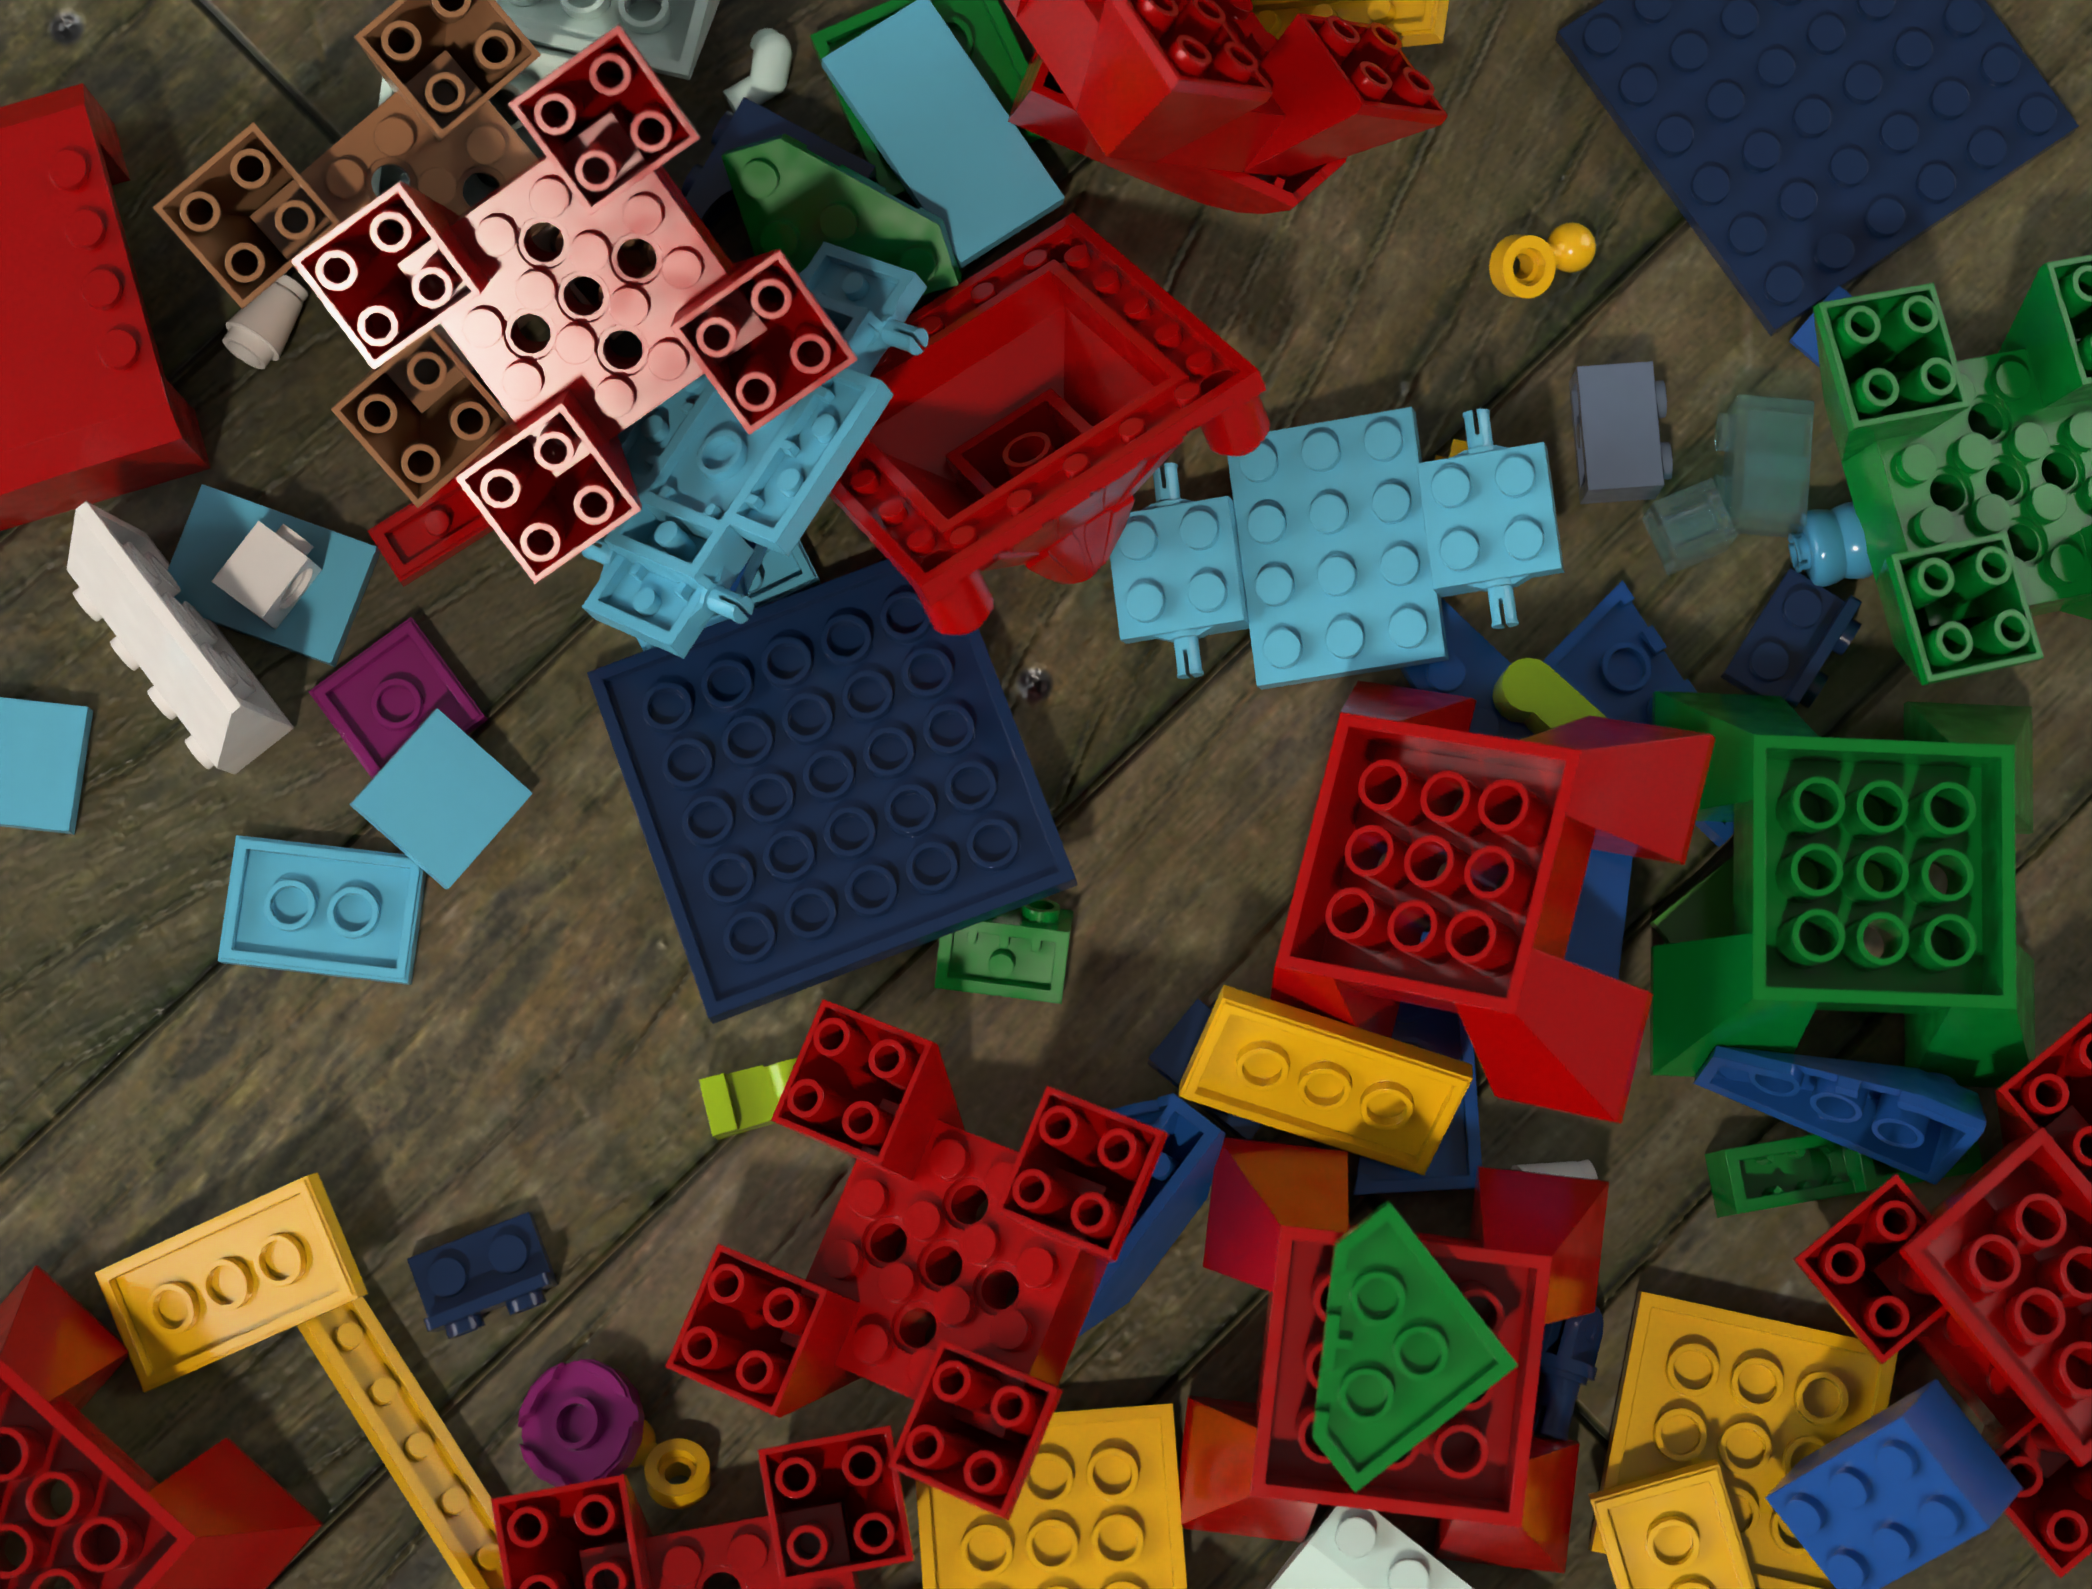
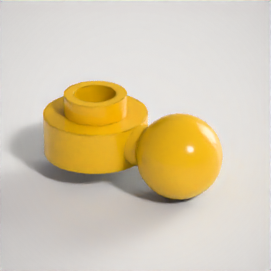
M1574 222L1564 223L1556 227L1550 233L1547 242L1534 235L1515 234L1507 236L1496 245L1491 254L1489 262L1491 280L1496 289L1506 296L1535 298L1549 288L1554 279L1556 268L1568 273L1578 272L1586 268L1595 256L1596 241L1587 227ZM1517 256L1520 267L1518 273L1514 275L1513 264Z
M644 1419L642 1442L628 1468L640 1465L644 1467L647 1491L651 1498L659 1505L670 1509H683L697 1504L705 1497L711 1485L710 1462L706 1451L696 1442L683 1438L669 1439L657 1444L654 1429ZM678 1475L689 1478L687 1482L682 1484H670L668 1482L672 1477Z

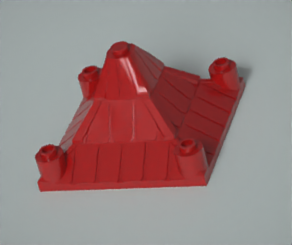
M1071 213L908 316L904 323L925 329L929 338L927 347L919 345L923 350V353L920 355H912L893 346L888 347L871 372L870 376L882 380L894 395L831 490L829 496L913 585L933 628L941 634L965 635L977 630L993 610L994 600L980 571L1024 565L1027 569L1062 585L1080 583L1090 579L1099 568L1107 563L1118 542L1135 501L1133 495L1184 442L1183 437L1188 432L1201 427L1211 451L1219 455L1243 456L1251 453L1260 445L1270 431V420L1259 395L1267 389L1258 368L1077 215Z

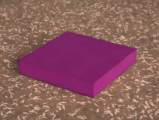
M412 617L308 691L371 778L381 770L436 708L467 735L488 720Z

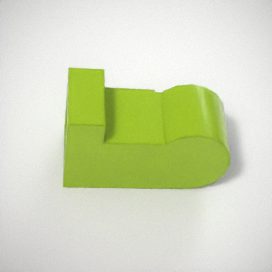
M1524 658L1515 661L1502 673L1493 688L1492 697L1494 705L1501 716L1511 722L1524 723L1535 735L1589 715L1607 718L1556 671L1539 659Z
M797 1058L765 1067L760 1065L728 1074L722 1073L698 1079L712 1136L720 1140L775 1124V1122L771 1121V1118Z

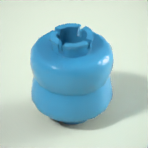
M1853 502L1840 504L1831 510H1807L1799 516L1797 533L1788 534L1790 558L1797 573L1805 570L1808 579L1816 586L1822 587L1835 584L1844 578L1864 579L1873 575L1867 554L1865 534L1860 520L1856 516Z

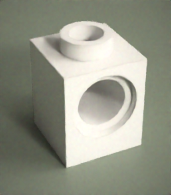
M258 521L211 582L276 630L322 569L307 557L314 546L285 524H282L275 533Z

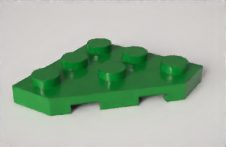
M784 133L727 150L721 156L755 256L780 248L797 273L800 274L807 268L823 242H827L915 272L927 286L923 295L960 284L962 276L942 218L921 207L919 210L885 192V187L842 164L837 166L806 149V144Z
M1389 1200L1334 1242L1312 1425L1313 1440L1356 1493L1518 1366Z

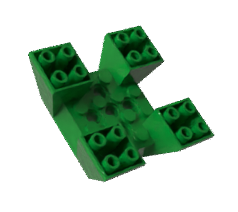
M2092 254L2046 262L2040 266L1999 352L1965 360H1956L1934 282L1816 304L1813 307L1824 404L1856 516L1859 518L1865 534L1867 554L1895 648L1922 686L2043 659L2044 656L2032 616L2062 611L2092 620Z
M1653 692L1652 725L1708 733L1716 737L1696 821L1734 822L1732 936L1651 947L1650 993L1653 994L1650 1006V1076L1695 1077L1716 1045L1794 1054L1815 1010L1904 1013L1905 1067L1918 1068L1928 1073L1944 1074L1955 1080L1961 1087L1999 1088L2035 1058L2034 959L2016 943L2015 834L2033 833L2032 707L1907 701L1904 703V740L1819 737L1782 696ZM1865 796L1873 798L1880 804L1883 810L1881 826L1872 823L1866 817L1863 809ZM1801 858L1810 861L1818 871L1819 883L1816 889L1807 887L1799 878L1798 863ZM1866 861L1875 864L1882 872L1884 882L1880 892L1872 889L1864 879L1863 868ZM1931 864L1940 867L1947 876L1948 887L1945 894L1938 892L1929 880ZM1867 926L1875 929L1883 939L1884 949L1880 958L1873 956L1864 945L1863 935Z

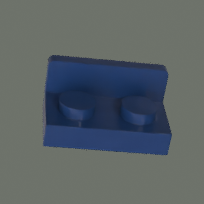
M1789 568L1720 677L1748 695L1782 696L1793 709L1799 703L1809 708L1829 678L1828 675L1820 671L1831 651H1834L1841 656L1862 625V623L1853 618L1862 601L1852 595L1844 601L1823 587L1816 586L1810 579Z
M531 1212L521 1214L407 1259L428 1316L423 1319L427 1331L439 1332L445 1330L448 1339L468 1334L486 1326L482 1315L506 1306L509 1315L512 1316L547 1302L543 1291L558 1286Z

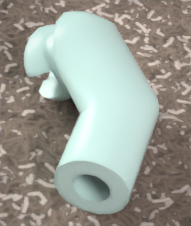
M764 28L753 35L750 43L751 49L754 50L750 75L723 91L734 113L743 97L761 105L780 94L786 88L793 53L789 40L785 35L778 33L777 30Z

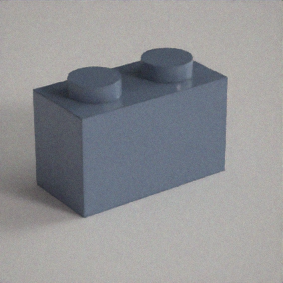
M1653 361L1577 366L1569 381L1580 504L1655 499L1664 486V480L1672 478L1673 458L1670 443L1660 442L1658 418L1666 417L1667 394L1664 381H1655Z

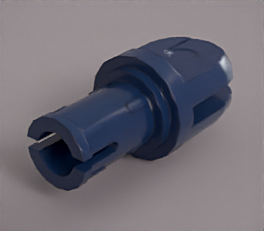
M1596 1305L1594 1313L1544 1325L1539 1369L1541 1377L1536 1395L1532 1431L1534 1434L1557 1438L1563 1441L1568 1440L1571 1417L1580 1385L1586 1386L1587 1381H1594L1598 1369L1595 1367L1603 1336L1604 1321L1602 1313Z

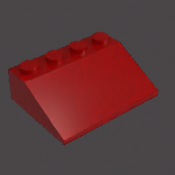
M2041 1127L2007 1144L1965 1181L1898 1252L2078 1467H2081L2092 1459V1185L2047 1131Z

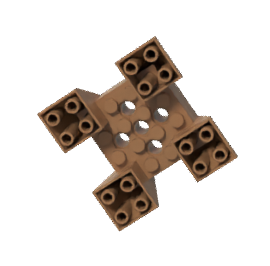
M495 0L395 1L354 36L393 90L394 94L300 174L297 173L253 122L153 207L154 210L242 309L292 267L302 276L291 259L377 198L373 192L371 180L374 172L382 166L393 165L399 167L407 175L409 186L456 214L461 215L470 208L463 196V186L469 176L477 173L486 174L500 187L538 160L536 155L489 101L541 55ZM540 222L531 226L532 240L541 250L555 252L564 247L563 235L553 224ZM631 239L622 244L624 258L632 266L647 268L656 263V252L648 242L642 239ZM581 276L570 281L571 293L580 303L594 305L603 300L602 288L594 279ZM525 314L518 318L519 330L537 315ZM441 323L376 369H371L331 408V411L417 508L461 472L513 422L471 373L475 368ZM625 330L615 331L609 337L615 340Z

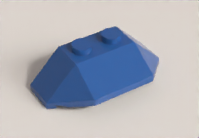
M1174 1093L1160 1096L1156 1100L1133 1103L1111 1109L1113 1112L1165 1131L1169 1135L1117 1261L1108 1263L1078 1337L1130 1302L1208 1197L1214 1167L1219 1158L1226 1133ZM1019 1284L1016 1286V1297H1015V1300H1016V1298H1017V1296H1018Z

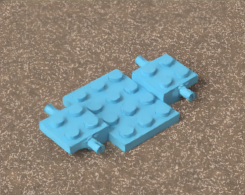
M823 242L807 268L799 275L858 357L857 361L750 435L705 374L619 433L618 437L642 504V510L609 532L606 538L602 537L581 552L585 558L604 565L598 583L582 605L584 610L597 621L683 659L713 614L718 613L738 624H743L749 620L743 612L752 615L754 609L753 600L748 596H743L730 590L754 553L752 547L744 539L783 555H790L894 395L882 380L871 377V372L888 347L893 346L912 355H920L923 353V350L919 345L924 347L928 345L929 338L925 329L904 323L927 288L915 272Z
M1412 407L1269 431L1266 438L1251 453L1243 456L1227 455L1233 500L1229 496L1199 501L1181 499L1177 472L1178 464L1163 463L1164 468L1160 466L1153 473L1156 503L1150 504L1140 511L1130 512L1126 526L1110 555L1120 640L1125 644L1153 639L1174 642L1177 678L1189 679L1191 675L1195 678L1204 675L1199 638L1207 635L1250 629L1256 684L1261 690L1449 660L1441 597L1478 591L1488 592L1492 620L1491 628H1505L1502 603L1504 606L1505 622L1508 627L1519 625L1513 587H1518L1531 578L1565 573L1547 446L1544 442L1510 448L1493 445L1489 416L1490 410L1483 408L1476 409L1479 434L1474 412L1469 410L1462 413L1468 450H1464L1451 458L1422 462L1416 412Z

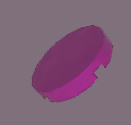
M579 1359L581 1361H572L568 1364L562 1362L548 1368L530 1386L519 1410L518 1427L522 1428L523 1444L519 1443L523 1459L539 1479L555 1487L621 1475L631 1465L642 1442L645 1414L638 1390L623 1372L594 1359Z

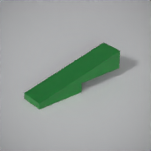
M1815 1134L1704 1154L1717 1218L1873 1191L1894 1174H1898L1906 1185L1925 1181ZM1978 1140L1943 1178L1975 1173L1983 1166Z

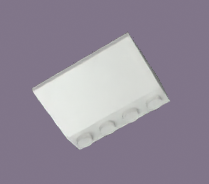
M85 501L75 510L67 571L79 586L73 592L75 599L93 620L98 622L103 618L116 635L110 641V644L121 660L133 671L140 667L154 686L148 689L147 693L158 709L170 720L178 716L191 734L185 739V743L195 758L208 770L215 766L217 769L235 775L294 729L293 725L217 625L211 620L203 618L187 601L180 604L174 598L181 592V589L168 572L169 562L147 533Z

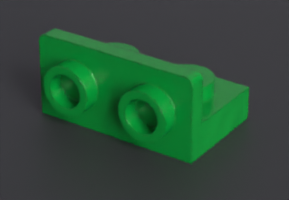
M1040 899L940 937L934 988L1062 1004L1074 912L1069 909H1061V906L1052 900Z

